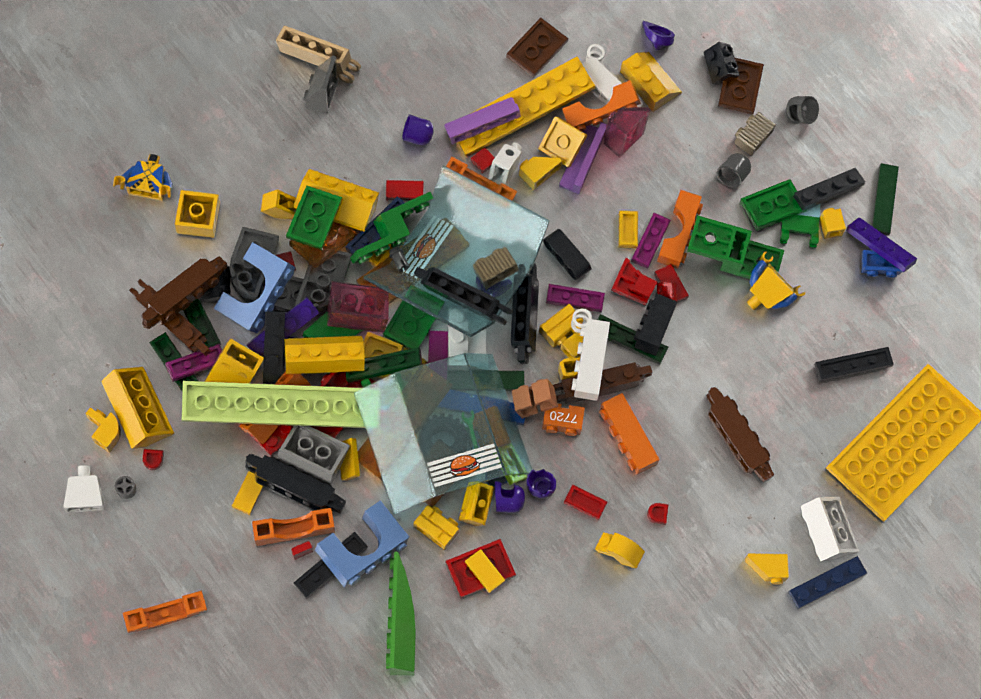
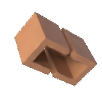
M548 379L537 380L530 387L523 385L518 387V389L512 390L515 411L522 419L537 414V405H540L542 412L558 407L554 386Z

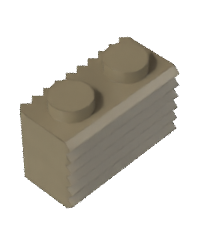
M760 112L755 116L752 114L746 121L747 125L744 128L740 127L735 134V145L743 149L750 156L770 136L776 126L774 122Z
M506 247L495 249L490 256L482 257L473 264L474 272L485 289L519 271L516 261Z

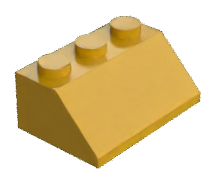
M637 52L622 62L620 73L627 81L631 80L637 94L652 112L682 94V91L650 52Z

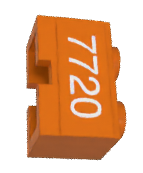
M557 403L558 407L544 411L542 429L546 430V432H564L568 436L581 434L585 407L569 405L568 409L561 408L562 404Z

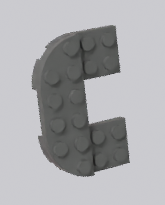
M242 227L230 260V279L237 294L250 303L262 295L265 288V277L259 268L244 260L243 257L252 242L274 254L279 241V235ZM323 247L322 250L314 248L304 279L292 276L288 280L283 294L278 297L274 304V310L287 313L306 297L318 309L319 313L331 308L342 293V286L352 254Z

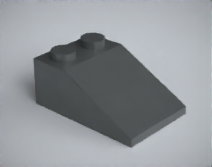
M331 56L316 68L314 74H311L309 79L310 88L305 91L303 99L306 101V108L328 114L338 84L336 56Z

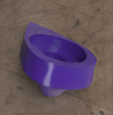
M643 20L642 24L645 34L656 50H660L664 46L673 45L675 34L671 30Z

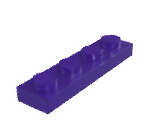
M860 217L847 226L846 231L902 272L907 271L916 264L917 258Z
M308 297L286 313L285 339L319 314L318 309ZM265 330L247 343V347L262 357L264 356Z

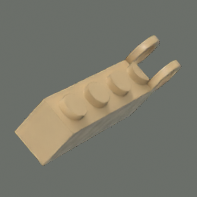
M285 25L276 39L280 52L320 66L331 56H336L338 78L346 83H353L355 79L351 73L345 71L346 67L355 72L361 69V65L351 58L349 49Z

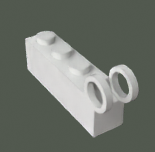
M593 44L588 47L585 62L582 65L595 84V89L591 92L606 105L612 97L613 87L622 83L617 79L614 72L609 71L604 66V48L601 45ZM593 48H597L602 52V54L598 51L590 52V50ZM640 97L641 104L637 105L636 109L620 112L618 118L625 125L642 112L643 102Z
M586 309L576 310L571 321L572 329L580 333V336H583V343L579 342L577 354H581L580 361L576 360L574 372H578L577 379L573 378L571 390H575L574 397L597 401L610 322L592 319L591 313ZM582 318L586 320L587 323L580 324L576 321V319Z

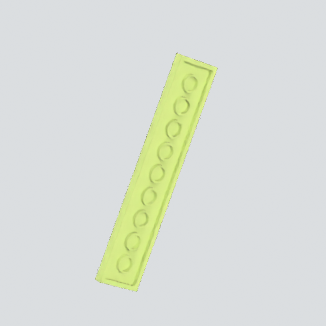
M183 381L181 421L379 429L380 389Z

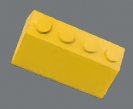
M308 169L301 182L293 208L297 209L306 185L342 197V202L334 222L364 232L376 210L379 192Z
M362 336L284 339L286 374L364 371L365 354Z
M144 367L114 369L101 381L132 449L147 447L174 434Z

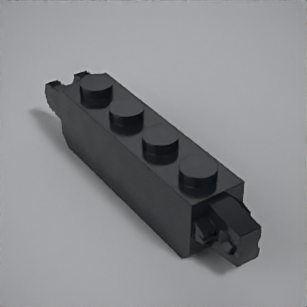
M530 264L529 274L525 273V265H519L518 275L514 276L511 346L514 348L520 364H528L529 353L536 352L539 293L536 264Z
M417 267L414 272L416 277L422 279L420 283L426 289L491 322L494 320L502 325H506L507 321L497 315L498 311L501 310L509 315L513 312V310L501 304L495 297L435 267L428 268L427 271Z
M254 454L246 456V470L254 473L256 483L312 511L331 508L332 511L341 513L344 509L346 500L335 494V488L329 483H322L312 475L304 474L292 465H285L272 456L264 455L263 458Z

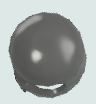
M795 96L788 101L786 113L788 118L794 122L811 124L818 117L819 104L812 96Z
M732 154L717 169V179L728 187L739 186L751 172L750 160L743 154ZM722 168H730L738 175L734 181H728L722 175Z

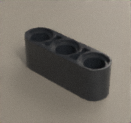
M557 229L543 239L546 248L575 281L592 270L590 263L562 230Z

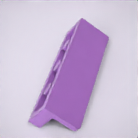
M510 97L448 122L444 126L453 145L521 117L520 109L515 104L513 98Z
M601 122L599 128L589 125L582 131L587 134V137L571 167H566L559 183L560 187L580 194L606 134L607 124Z

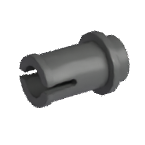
M394 247L389 251V257L394 260L399 272H403L402 268L406 271L410 265L403 255L404 251L400 247Z

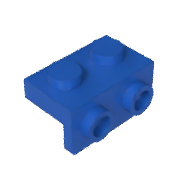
M862 251L861 273H865L869 277L885 274L889 278H895L902 273L900 269L875 251Z

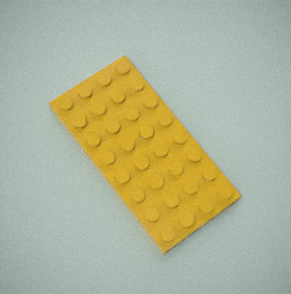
M927 364L826 469L884 522L981 421V411L931 365Z

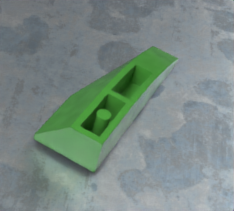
M394 552V558H390V570H393V577H389V589H393V594L388 600V609H392V617H388V629H391V633H387V649H390V653H386V669H390V675L414 676L416 639L414 607L404 566L399 553Z

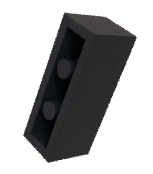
M657 293L654 300H649L646 308L649 312L648 315L644 314L640 322V325H643L642 329H637L634 340L637 342L634 348L656 356L677 301Z

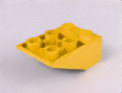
M230 338L204 382L250 383L264 357Z

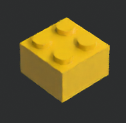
M181 190L175 219L176 232L178 234L215 238L220 209L219 195Z

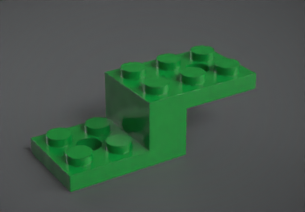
M431 191L380 214L373 223L381 239L356 250L350 257L352 263L359 262L361 265L369 261L373 255H376V257L383 255L390 247L402 246L410 235L404 220L410 217L414 211L418 214L430 206V202L434 198Z
M697 215L687 252L721 261L720 271L750 279L752 270L757 264L756 261L760 259L764 252H767L765 254L767 260L773 256L770 265L778 273L784 254L782 249L751 241L752 231L699 215ZM712 235L715 237V241L708 242L705 236Z

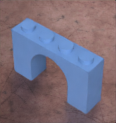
M252 242L243 259L259 268L264 274L265 288L262 295L254 302L243 303L232 295L223 292L214 309L247 330L258 333L264 326L265 312L273 311L276 300L283 294L284 287L288 280L292 278L296 267Z
M381 501L365 510L362 517L377 537L378 549L374 553L367 556L354 555L344 547L334 533L317 543L315 551L343 587L349 584L351 586L356 584L361 579V575L364 573L370 574L376 569L377 564L387 562L392 557L391 554L396 551L399 553L407 547L408 534Z

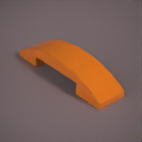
M454 157L450 158L443 171L448 178L487 201L509 208L517 193L516 190L503 183L499 185L467 168L468 165Z
M201 590L159 605L123 612L127 632L130 633L177 622L207 611Z

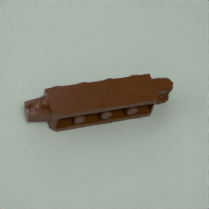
M220 256L210 262L207 259H199L148 298V309L141 315L143 328L150 329L158 323L163 325L167 321H172L177 313L181 310H186L190 303L200 299L208 289L214 288L218 284L219 275L227 268V262Z
M139 279L137 282L144 290L140 294L135 288H131L129 291L136 297V300L148 309V298L155 294L156 291ZM177 313L172 321H167L163 324L193 353L200 350L206 357L210 354L211 350L204 344L207 338L180 313Z
M636 362L603 370L599 396L639 386V383L643 382L644 378L652 376L651 366L640 367L639 364L636 365ZM577 376L563 379L561 383L553 385L555 392L560 390L562 392L561 395L556 396L557 403L565 402V404L587 400L574 397L575 390H571L573 378L577 379Z
M716 387L710 388L706 395L711 405L708 416L744 471L749 474L755 473L763 483L771 479L774 473L769 465V451L761 446L757 433L749 428L747 418L739 413L737 410L738 406L733 399H730L728 395L724 397Z

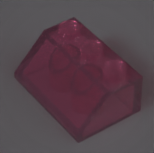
M648 107L620 108L617 112H612L608 117L609 121L606 125L607 130L604 134L603 144L620 158L644 135L650 109Z
M332 281L327 311V326L384 333L389 320V288Z

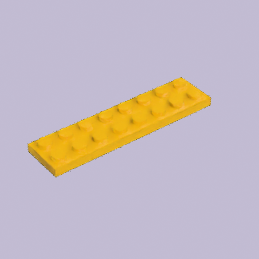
M575 57L477 109L476 111L512 97L520 109L521 117L460 141L458 144L465 156L468 157L594 90L595 84L579 58Z

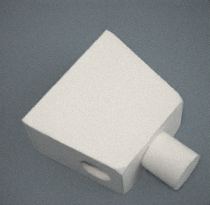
M512 143L511 146L504 144L492 161L489 180L499 185L500 183L508 184L520 161L522 147L518 143Z
M79 466L78 476L68 478L64 500V509L67 513L105 511L100 481L97 475H90V466Z

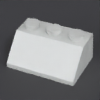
M448 311V371H487L486 318L469 311Z
M819 497L800 506L802 516L809 529V535L816 548V555L820 561H831L860 552L840 497Z

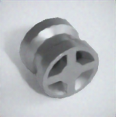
M122 476L116 480L115 490L121 498L129 499L135 495L137 488L132 478Z

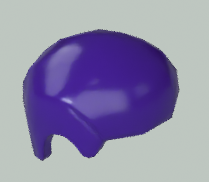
M533 469L527 475L526 486L532 496L547 498L556 490V479L553 474L545 469L539 471Z

